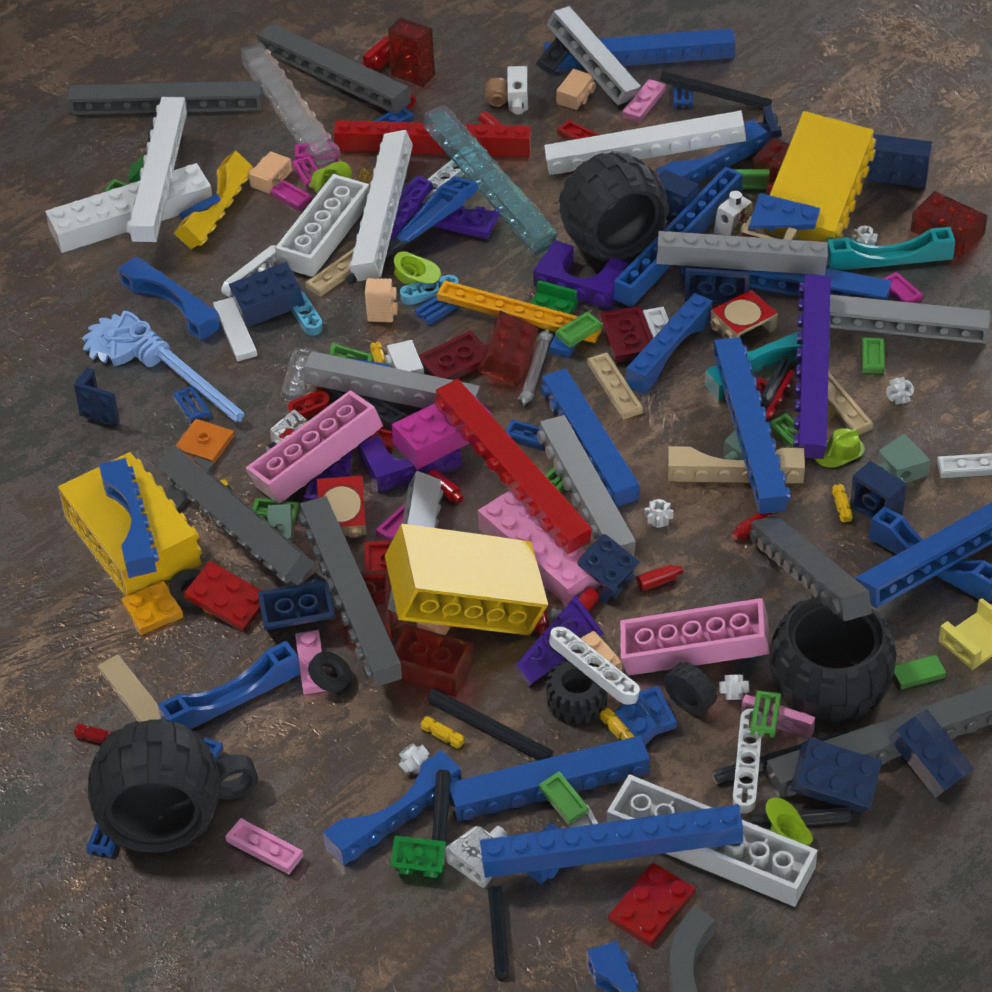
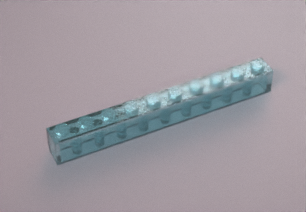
M446 105L425 112L423 127L468 179L477 182L481 194L532 253L537 255L548 250L554 240L557 239L555 227L551 226L544 215L535 208L532 201L528 200L522 193V190L514 184L510 176L500 168L498 162L494 161L488 154V151L478 143L476 137L470 134L466 126L456 118L454 112L450 111Z

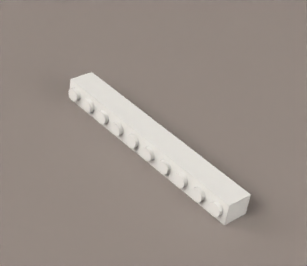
M161 97L160 105L156 107L157 117L153 118L154 129L150 130L147 155H144V168L140 170L141 181L137 182V194H134V207H131L130 210L131 220L127 222V232L131 233L132 242H157L187 116L185 97Z
M735 111L545 145V154L549 175L575 171L584 161L586 162L600 153L608 154L611 151L628 154L631 157L634 156L640 160L746 141L742 112Z
M406 130L386 133L380 143L376 168H374L373 179L370 182V191L367 194V203L363 210L364 215L360 221L356 246L353 248V258L350 261V270L355 274L358 281L367 280V278H380L382 275L413 147Z

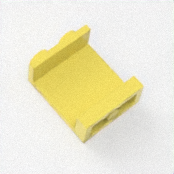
M983 598L978 602L977 613L956 627L948 621L941 625L938 640L972 670L992 657V604H989Z

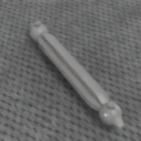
M548 329L541 332L539 338H537L538 343L520 397H518V400L522 401V405L531 402L535 396L534 390L549 346L548 343L553 338V334H550Z

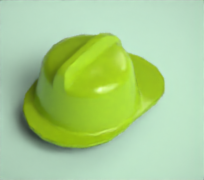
M335 162L325 168L316 170L313 173L309 187L318 194L333 174L352 179V170L345 162Z
M399 252L394 257L396 267L394 275L406 285L417 282L435 283L441 277L439 267L430 260L408 252Z
M842 428L834 431L830 439L827 440L824 458L815 459V461L823 467L836 468L861 457L865 452V446L860 441L858 430Z
M773 797L769 799L766 803V813L772 823L770 831L806 846L811 845L813 841L812 834L805 826L796 809L789 802L781 798Z

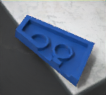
M759 193L748 231L756 230V228L775 230V228L790 227L797 230L815 229L820 208Z

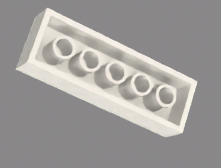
M333 174L275 247L277 265L287 262L292 271L314 277L364 212L367 194L370 191L369 184Z

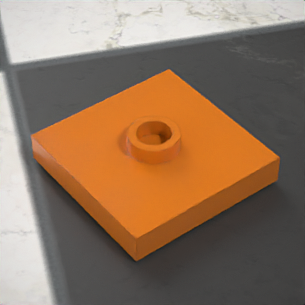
M195 419L175 446L184 450L193 458L197 456L215 464L235 435L233 430Z

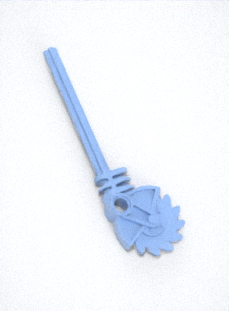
M123 311L121 316L113 314L112 319L100 318V324L88 327L90 332L82 338L86 342L83 350L84 352L90 351L92 360L99 356L101 362L106 363L108 358H110L113 366H118L136 357L147 367H153L162 360L234 422L238 421L240 423L243 420L242 417L245 416V413L173 354L170 351V345L151 330L147 322L140 321L133 313Z

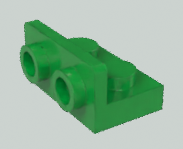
M539 280L537 282V292L530 304L572 315L577 307V291Z
M394 836L391 867L397 868L398 874L412 875L414 870L422 871V876L438 878V873L445 874L444 861L447 842Z

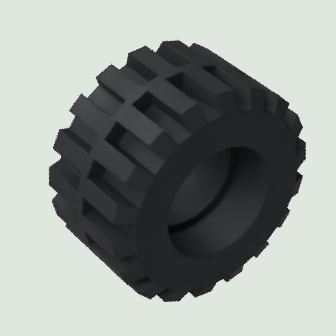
M570 661L560 662L559 666H554L552 672H549L547 676V705L550 707V712L556 714L557 719H565V723L569 724L570 722L580 724L583 721L586 724L591 722L592 718L594 720L599 718V713L605 710V706L608 703V692ZM594 663L589 664L592 667H600L599 665L594 666ZM575 689H580V690H584L585 692H582V693H572V692H569V691L575 690Z

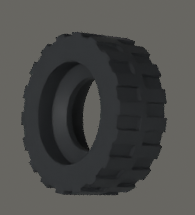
M679 662L663 678V685L671 700L690 715L702 716L717 701L718 695L713 686L714 684L702 670L696 668L693 664Z

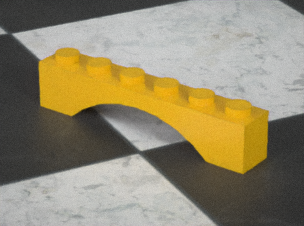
M237 151L227 156L216 170L218 178L217 193L221 199L220 202L212 205L208 210L191 213L181 221L174 234L190 249L197 245L202 246L208 239L207 234L216 228L215 222L224 216L225 212L223 210L228 208L234 201L232 197L237 195L242 189L240 185L249 179L248 173L253 166Z

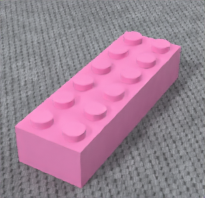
M350 390L248 465L246 469L255 487L277 504H280L333 463L340 460L349 451L356 448L369 436L373 435L383 427V424L375 407Z
M511 490L478 510V526L485 535L532 542L543 586L566 606L575 596L579 597L586 588L595 590L601 586L599 582L577 565L578 559L586 550L581 547L567 555L562 548L555 544L552 536L541 528L538 520L530 516L523 503L516 500Z
M763 598L621 620V661L628 676L669 670L679 662L702 665L770 654L769 619Z

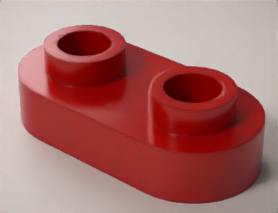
M315 391L294 399L288 404V413L295 409L305 419L316 415L330 405L329 395L323 391Z

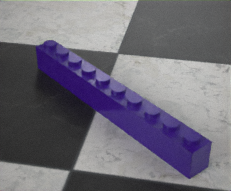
M805 274L804 281L799 282L798 295H802V298H799L798 311H801V315H798L797 327L801 328V331L797 333L796 344H800V348H797L796 361H800V364L796 366L795 378H799V382H796L795 395H798V399H795L794 412H798V416L794 418L793 428L797 430V434H794L793 447L804 448L805 458L823 459L827 446L831 276Z

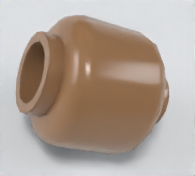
M492 78L486 82L485 100L487 103L499 107L508 102V82L506 80Z

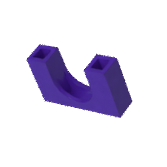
M554 240L533 270L534 286L537 287V282L540 280L574 289L577 291V300L610 309L615 302L614 281L630 263L611 257L603 270L596 276L589 278L573 277L566 272L574 261L573 245Z
M379 435L365 439L358 445L360 459L378 493L410 483L416 471L428 474L429 471L437 469L442 473L461 467L460 449L420 469H416L409 460L398 459L390 455Z

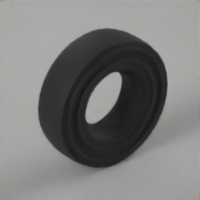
M183 570L171 579L169 591L179 606L187 608L197 606L184 598L182 587L192 583L200 574V570Z
M319 652L313 657L308 666V672L312 681L318 687L328 692L343 690L351 679L349 665L343 658L332 652ZM322 666L331 668L336 673L337 678L329 676Z

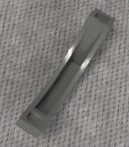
M696 905L681 922L672 943L669 968L671 992H698L693 973L695 963L705 944L715 935V919Z

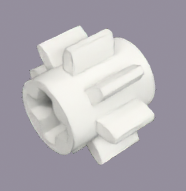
M864 225L854 229L851 239L875 246L878 234L873 233V228Z
M897 377L889 381L891 386L887 387L886 394L890 401L895 402L896 405L911 401L909 396L913 395L914 388L909 380H905L904 377Z
M661 499L650 501L649 508H645L647 523L655 527L669 525V519H673V510L670 509V503Z
M725 675V681L719 682L720 693H725V700L743 699L744 693H749V681H743V675Z
M412 743L399 754L402 758L399 766L405 773L412 771L414 774L420 772L422 763L427 760L430 753L423 745L416 747Z

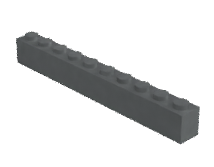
M272 23L257 34L261 51L394 114H397L411 103L408 86Z
M261 81L71 85L68 97L71 115L156 113V107L160 105L161 97H185L187 112L262 111L263 104Z
M172 445L157 465L164 472L162 474L163 477L172 483L175 481L174 486L183 493L187 492L188 495L186 497L192 502L200 503L199 508L208 515L213 514L212 520L221 526L225 525L224 530L233 537L237 535L239 537L237 542L247 549L250 547V553L260 560L263 558L265 560L263 564L272 571L277 570L276 576L286 583L292 581L299 585L315 563L184 450Z
M327 496L300 503L301 513L298 514L301 527H306L305 535L308 543H313L312 552L314 558L320 560L319 568L322 576L326 575L328 578L326 579L327 588L330 593L334 592V604L337 610L341 609L342 611L340 613L344 627L348 626L350 629L348 630V636L351 644L356 643L355 651L359 662L363 661L365 664L363 665V671L366 679L371 678L374 687L402 679L401 663Z
M774 515L751 522L752 530L749 531L752 543L757 545L761 551H764L770 559L772 558L787 574H790L797 582L802 584L815 598H818L833 614H836L843 621L872 614L869 590L780 517Z
M988 684L824 742L882 760L881 764H884L893 758L902 756L888 737L904 723L928 709L951 740L956 736L973 733L979 728L992 725V685ZM800 750L767 761L766 776L779 798L797 794L790 791Z

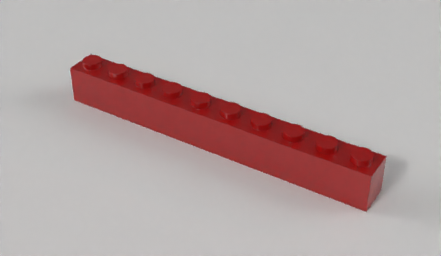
M336 120L333 131L335 151L379 153L380 143L383 140L384 134L406 130L413 144L411 154L458 155L467 148L476 149L478 156L530 157L531 126Z
M456 379L436 389L434 404L437 410L443 412L450 425L457 428L462 438L472 445L475 453L486 461L488 468L499 476L502 484L509 487L516 500L523 503L530 516L535 517L540 523L541 528L552 536L555 544L568 555L590 543L592 532L590 525L459 379Z

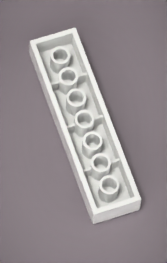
M197 163L173 170L162 221L179 216V213L212 196L211 185ZM137 182L46 210L49 230L61 253L126 233L127 222L131 220L130 210L131 207H134V194H137Z
M629 774L607 811V822L709 809L712 807ZM742 820L743 843L665 853L795 907L816 868L818 850Z

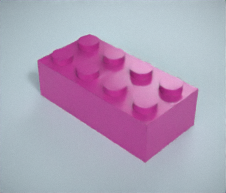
M435 404L392 424L393 444L416 469H420L470 444L462 438L455 426L450 425L447 417L443 412L437 410Z

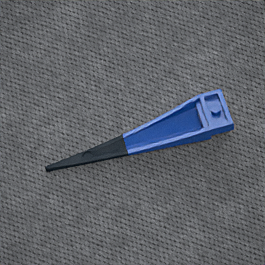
M454 176L439 186L413 219L389 242L386 258L464 205V200L471 198L473 193L479 190L477 182ZM354 273L346 278L348 284L355 280L356 276Z

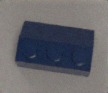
M686 268L685 302L696 293L713 300V304L722 305L750 290V272Z
M326 580L258 592L264 630L335 618L331 593L327 588Z
M928 709L915 715L888 737L935 798L974 770V767Z

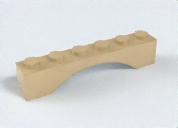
M668 446V481L750 482L744 460L716 458L699 452L692 447ZM780 448L775 451V455L779 454L780 471H784L786 483H804V448Z

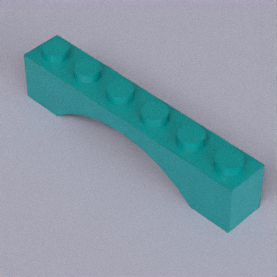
M951 227L929 229L911 240L887 246L867 245L856 242L849 237L827 239V264L829 269L841 271L951 260L954 254L955 238Z
M797 333L747 352V361L750 360L752 364L751 375L763 368L778 364L783 356H787L792 362H800L796 361L797 348H800V344H796ZM717 366L707 369L705 371V386L718 401L726 399Z

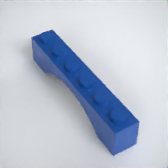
M752 119L744 123L746 141L726 144L715 153L703 158L688 161H672L656 169V175L658 176L665 169L695 183H699L722 171L725 167H730L767 147V131Z
M136 256L118 268L120 283L133 293L155 295L168 300L178 307L185 316L188 332L200 341H203L220 329V316L214 308H210L201 299L194 297L187 289H183L174 280L164 276L161 271L154 269L147 261H143Z
M694 293L626 368V382L632 390L644 395L656 383L660 372L676 347L690 334L701 332L710 322L713 300Z
M126 458L99 464L106 496L122 505L131 517L130 530L121 545L129 578L156 572L155 562L159 561L156 547L151 548V545L154 544L152 532L146 531V528H150L147 514L142 515L141 513L145 511L142 498L137 499V496L140 495L138 483L132 482V480L136 479L133 466L128 467Z
M885 506L871 519L868 538L896 554L924 540L902 515ZM962 560L936 575L979 600L983 598L989 603L992 599V564L985 560Z
M285 641L266 650L248 670L220 687L202 693L178 694L157 704L160 718L162 721L183 724L187 729L191 730L301 675L298 656L288 642Z
M442 750L422 763L420 773L414 785L396 803L370 815L342 818L323 831L325 847L343 866L350 861L356 860L362 852L376 846L382 838L397 831L409 819L417 817L429 805H434L436 773L438 770L450 771V782L461 780V768Z
M617 941L586 950L587 967L596 987L605 992H638L637 977L634 971H629L627 954L625 950H620Z

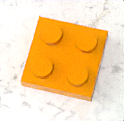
M164 580L121 598L124 609L140 635L183 618V612L175 598L170 594Z

